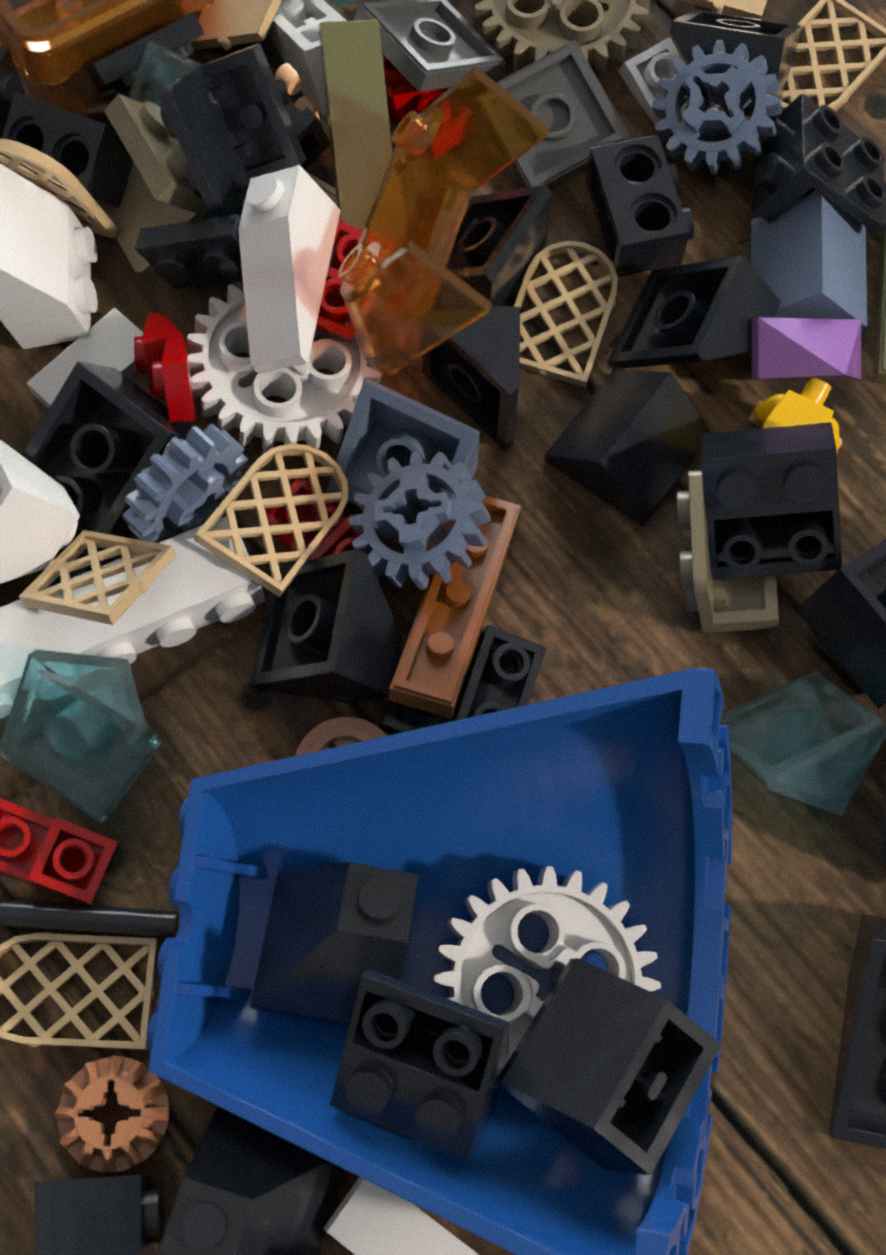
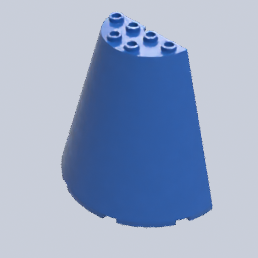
M687 669L191 779L189 797L184 800L179 814V829L183 836L179 865L172 873L168 888L170 905L174 909L180 910V923L176 937L167 938L163 942L158 955V973L162 980L157 1011L152 1015L147 1030V1046L151 1052L148 1071L515 1255H688L700 1203L713 1115L708 1114L709 1101L712 1099V1089H710L711 1072H719L721 1047L651 1175L604 1170L532 1110L509 1094L502 1086L499 1089L492 1117L469 1159L466 1160L330 1106L349 1026L251 1009L250 1003L278 871L353 862L418 874L419 878L408 944L400 981L448 998L450 997V987L431 982V975L450 971L451 966L450 961L442 958L435 952L436 946L457 945L459 940L446 925L447 921L450 918L462 919L467 922L473 919L464 902L470 895L480 898L486 904L491 903L487 882L497 878L509 892H512L514 871L524 868L533 886H536L541 868L553 866L558 886H562L570 872L577 870L582 873L581 892L585 894L598 883L604 882L608 885L603 905L607 908L627 900L630 906L620 922L625 928L643 924L647 928L642 937L634 942L636 951L657 953V959L641 967L642 977L661 982V988L651 992L668 999L721 1044L731 905L724 904L725 887H728L727 863L732 864L733 813L728 725H720L721 716H723L724 697L715 669ZM527 913L520 920L518 938L521 944L528 951L534 953L540 952L547 945L549 929L546 922L540 916ZM495 945L493 947L492 954L495 958L527 974L539 983V989L536 993L538 998L542 994L550 993L555 985L551 980L555 968L531 969L502 946ZM589 950L580 958V960L607 971L604 959L597 952ZM494 973L484 981L481 988V999L484 1006L491 1013L499 1015L512 1005L514 988L510 980L504 975Z

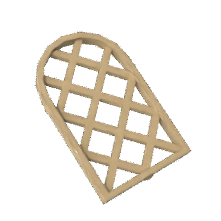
M820 0L797 24L802 25L801 32L804 30L806 43H798L796 52H808L810 66L791 67L786 82L787 91H783L781 98L782 110L789 105L782 100L789 99V103H791L803 93L808 98H816L817 105L819 106L826 105L824 97L840 96L828 105L834 111H837L886 58V28L844 0ZM826 6L828 19L813 20ZM835 9L845 15L846 18H836ZM857 26L859 40L841 41L838 27ZM830 27L832 41L814 42L813 28ZM866 30L877 38L867 39ZM884 47L872 60L869 48ZM861 48L863 62L845 63L842 49ZM834 50L837 64L818 65L816 51ZM862 71L849 86L847 72ZM839 73L841 87L822 88L820 74ZM812 75L814 89L795 90L793 76Z
M0 138V153L11 158L8 159L0 154V164L28 178L30 182L38 187L40 185L55 193V197L67 203L81 225L89 227L92 233L115 238L118 227L65 166L28 145ZM20 164H22V165L28 167L29 169H31V170L37 172L38 175L35 174V173H33V172H31L30 170L24 168V167L21 166ZM48 179L51 180V181H53L54 183H56V184L62 186V187L65 188L66 190H64V189L58 187L57 185H55V184L49 182ZM66 200L69 201V202H71V203H73L74 205H76V206L82 208L83 210H81V209H79V208L73 206L72 204L66 202Z
M563 241L551 244L535 255L526 273L523 275L522 285L514 307H520L521 309L527 293L535 308L520 314V337L523 341L520 343V352L528 349L534 359L532 361L520 357V369L586 388L611 311L616 305L618 276L613 262L600 249L585 242ZM566 252L572 263L554 270L548 258L552 255ZM576 253H582L587 256L579 259ZM598 261L607 271L608 275L593 281L585 266ZM541 263L547 274L531 280ZM577 270L585 285L567 292L560 277ZM552 281L560 296L543 304L534 289ZM611 283L610 296L606 303L598 289ZM591 293L599 308L581 315L573 300ZM565 304L574 319L556 327L547 311ZM540 315L548 331L530 338L522 323ZM603 316L595 338L587 322ZM579 326L588 342L569 349L561 334ZM554 338L562 354L544 361L536 345ZM591 350L585 371L583 372L575 357ZM567 361L574 373L555 368L554 366Z
M291 443L273 447L249 467L246 474L195 534L194 541L280 597L328 533L339 523L349 498L348 481L340 465L323 451L309 445ZM283 456H302L306 468L286 470ZM274 459L276 471L259 472L262 467ZM314 461L320 463L323 467H315ZM333 476L339 487V492L322 494L318 477ZM309 477L313 494L292 496L288 479ZM279 480L283 497L262 499L258 481ZM250 484L253 499L235 501L245 487ZM340 502L337 510L329 519L325 503ZM316 504L320 521L299 523L295 505ZM286 506L290 524L269 526L265 508ZM256 509L260 527L238 528L234 511ZM225 513L229 529L210 531ZM320 531L306 549L302 532ZM293 533L297 551L275 553L271 535ZM262 536L266 554L245 556L241 538ZM231 539L234 552L215 540ZM297 561L282 580L278 563ZM269 564L272 577L253 565Z
M43 932L14 936L0 945V958L4 953L13 949L24 964L6 980L0 976V996L4 994L18 1011L0 1027V1037L31 1047L44 1045L148 1050L147 1030L155 996L154 984L159 940L157 938L71 935ZM32 942H49L32 957L20 945ZM64 943L96 945L77 960ZM111 945L143 947L124 962ZM57 948L71 966L51 983L37 964ZM104 950L118 969L98 985L84 966ZM148 954L144 986L131 968ZM31 971L45 989L28 1004L24 1005L12 991L11 987ZM78 973L92 991L72 1008L59 993L58 989ZM125 975L139 994L119 1010L106 995L105 991ZM51 996L65 1015L45 1031L31 1012ZM98 998L113 1017L95 1033H92L78 1015ZM143 1002L139 1034L126 1019V1016ZM24 1019L38 1037H24L8 1032ZM71 1021L85 1037V1039L53 1038ZM117 1024H120L134 1042L100 1039Z

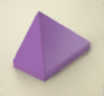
M752 318V380H808L809 377L820 380H861V319Z

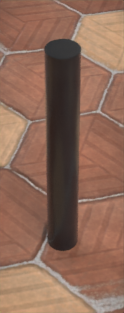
M0 899V927L175 938L179 927V912Z

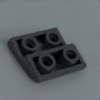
M488 624L480 633L452 719L388 700L378 727L388 733L398 734L528 705L546 647Z

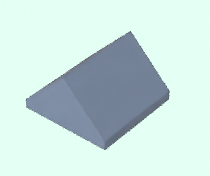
M818 191L797 200L770 223L761 216L752 219L749 225V263L781 301L774 318L861 319V333L865 334L868 328L866 227Z
M370 379L365 380L336 460L348 481V501L357 505L353 500L356 493L370 494L374 488L367 478L371 472L378 474L382 478L390 474L388 459L394 457L402 467L408 466L412 452L417 450L420 451L427 464L431 463L437 452H442L452 466L462 462L473 478L478 466L480 431ZM331 476L326 490L336 493L339 492V487L334 477ZM435 487V493L446 492L450 499H456L449 491Z

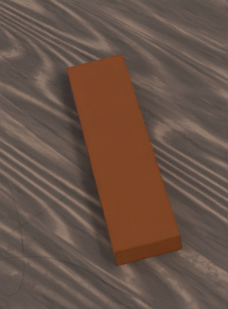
M486 496L481 503L484 504L490 514V522L476 527L480 529L487 541L484 546L475 547L469 545L466 550L473 564L469 568L461 566L457 562L449 566L452 581L445 583L437 573L431 574L389 688V701L452 719L519 521L521 505Z

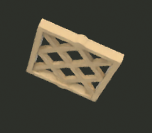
M83 530L56 559L49 562L48 567L22 592L19 598L25 607L114 625L136 599L149 589V585L176 557V554L171 545ZM97 547L105 548V550L98 552ZM86 548H88V556L75 560ZM131 553H132V554H137V555H140V556H137V557L132 558V557H131ZM122 555L123 562L101 569L100 561ZM149 563V565L138 576H136L134 568ZM91 565L92 573L73 580L70 579V572ZM126 572L127 580L105 587L103 579ZM58 576L61 577L62 584L48 588ZM95 583L96 591L74 598L73 590ZM123 592L115 600V602L109 606L107 597ZM64 595V599L55 598V596ZM96 601H98V603H99V607H98V606H93V605H88V604L93 603V602H96Z

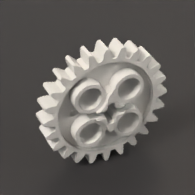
M231 284L228 286L227 303L211 297L209 299V316L197 314L195 317V333L188 334L187 354H189L188 362L193 397L201 398V415L203 417L219 414V430L224 429L228 432L235 426L240 429L239 444L242 447L247 445L254 436L262 438L263 454L273 448L275 441L284 442V444H297V441L305 440L307 445L319 450L321 435L323 434L338 444L342 441L343 425L347 427L349 425L363 382L370 379L380 384L382 373L379 372L382 351L374 349L377 337L376 330H363L366 315L364 311L351 342L315 328L307 364L257 373L251 368L250 357L243 358L232 355L237 352L249 354L244 293L238 287ZM328 369L335 372L336 374L325 375L319 373L317 370ZM270 396H279L286 399L287 401L283 403H274L267 400L266 398Z
M553 866L541 868L536 886H533L524 868L514 871L512 892H509L497 878L487 882L488 894L491 900L489 904H486L474 895L468 896L464 902L473 919L467 922L462 919L450 918L446 923L449 929L459 938L457 945H438L435 948V952L451 962L450 971L431 975V982L450 987V997L447 999L508 1021V1060L548 994H542L538 998L536 993L539 989V983L527 974L495 958L492 954V949L495 945L502 946L531 969L555 968L551 978L554 983H556L570 959H580L587 951L592 950L604 959L607 965V972L650 992L661 988V982L642 977L641 967L650 964L658 958L656 952L636 951L634 942L646 932L645 924L625 928L620 922L630 906L627 900L607 908L603 905L608 885L604 882L598 883L585 894L581 892L582 873L577 870L570 872L562 886H558ZM527 913L540 916L546 922L549 929L547 945L537 953L528 951L518 938L519 922ZM494 973L504 975L510 980L514 988L512 1005L499 1015L491 1013L484 1006L481 999L483 983Z

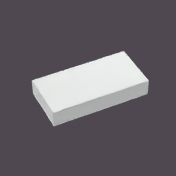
M114 307L90 328V337H79L26 384L31 394L49 409L77 361L113 367L127 378H131L137 372L134 358L135 336H143V332Z

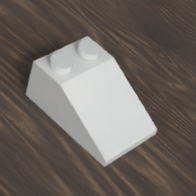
M0 164V321L23 349L75 341L79 337H90L91 313L96 312L98 307L96 290L91 280V263L97 261L98 252L91 229L81 225L67 203Z

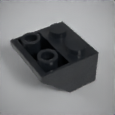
M831 422L702 434L701 461L712 579L839 570L842 567L837 454Z
M573 958L569 960L496 1079V1082L604 1170L651 1175L722 1045L668 999L583 960Z
M367 969L361 977L330 1106L468 1160L494 1111L501 1086L496 1082V1079L509 1057V1023L503 1019Z

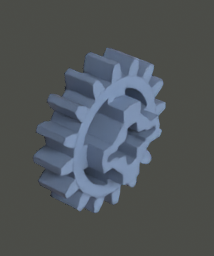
M717 40L713 54L706 56L699 45L692 47L694 61L686 65L683 61L675 58L672 61L677 75L675 79L660 78L657 83L661 93L666 98L652 102V109L656 117L662 119L654 125L660 140H668L666 148L673 159L685 152L684 161L689 170L694 171L701 160H706L711 174H717L721 161L729 159L734 169L738 170L741 168V153L747 150L752 155L759 157L762 154L758 141L759 136L775 137L777 133L774 121L769 118L782 114L780 97L773 96L780 90L776 74L765 75L768 71V66L763 55L749 62V52L746 44L740 43L733 54H727L723 40ZM755 92V108L748 121L744 116V108L752 102L750 96ZM685 95L690 98L689 107L681 114L683 120L680 122V107ZM704 98L711 105L715 103L720 108L727 105L730 118L723 111L719 112L713 107L707 110Z
M209 424L203 432L197 426L192 427L185 441L178 439L176 436L172 438L170 443L166 445L164 453L162 455L154 453L150 457L152 465L141 470L140 474H137L134 478L138 490L125 496L124 501L130 508L122 516L129 524L128 528L140 540L160 543L202 526L232 491L233 486L237 485L244 476L239 471L248 463V458L242 454L244 448L224 429L219 430L214 424Z
M419 450L412 452L408 466L402 467L394 457L388 459L390 474L382 478L378 474L371 472L367 478L374 488L370 494L356 493L353 498L363 511V514H357L349 518V525L358 535L352 542L354 548L367 553L376 576L380 577L386 573L387 578L395 587L401 588L409 575L420 590L427 588L429 575L437 573L445 583L452 581L449 566L457 562L461 566L469 568L473 563L466 553L469 545L475 547L484 546L487 541L480 529L476 527L490 522V514L484 504L481 503L486 498L485 493L478 481L472 480L471 474L462 462L452 466L442 452H437L430 464H427ZM435 487L449 491L456 499H450L446 492L435 493ZM384 540H390L394 546L402 545L404 554L386 547Z

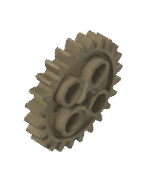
M472 0L474 26L482 28V37L489 44L496 43L495 50L503 58L511 54L514 56L513 71L517 72L527 63L531 64L576 40L589 65L602 75L606 73L608 58L622 64L625 59L626 48L636 49L638 47L640 32H645L650 0Z

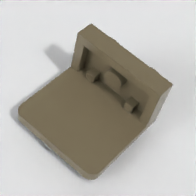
M118 94L104 112L131 156L133 165L120 206L97 199L96 202L118 227L115 238L134 271L150 274L155 269L134 249L140 229L201 220L209 209L205 205L203 198L197 197L189 185L186 175V158L178 140L172 138L165 129L160 115V107L150 101H146L143 104Z
M702 470L688 471L689 491H677L679 528L683 531L684 551L680 552V574L682 590L685 591L687 612H699L703 633L780 628L776 575L712 579Z

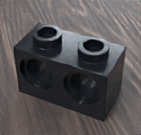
M15 92L2 139L28 145L50 156L65 166L79 180L95 201L100 199L120 206L133 160L114 127ZM0 153L1 155L5 156L6 158L11 159L10 157L4 155L3 153ZM20 164V165L23 166L24 168H26V169L30 170L31 172H33V173H35V174L38 175L37 172H35V171L29 169L28 167H26V166ZM39 185V187H41V188H43L44 190L50 192V191L47 190L46 188H44V187H42V186Z
M653 135L591 147L586 185L608 257L613 262L617 276L621 277L681 265L687 241L694 237V221L690 207L687 204L681 205L677 194L678 172L676 163L672 156L665 157L659 136ZM643 228H651L656 231H647Z

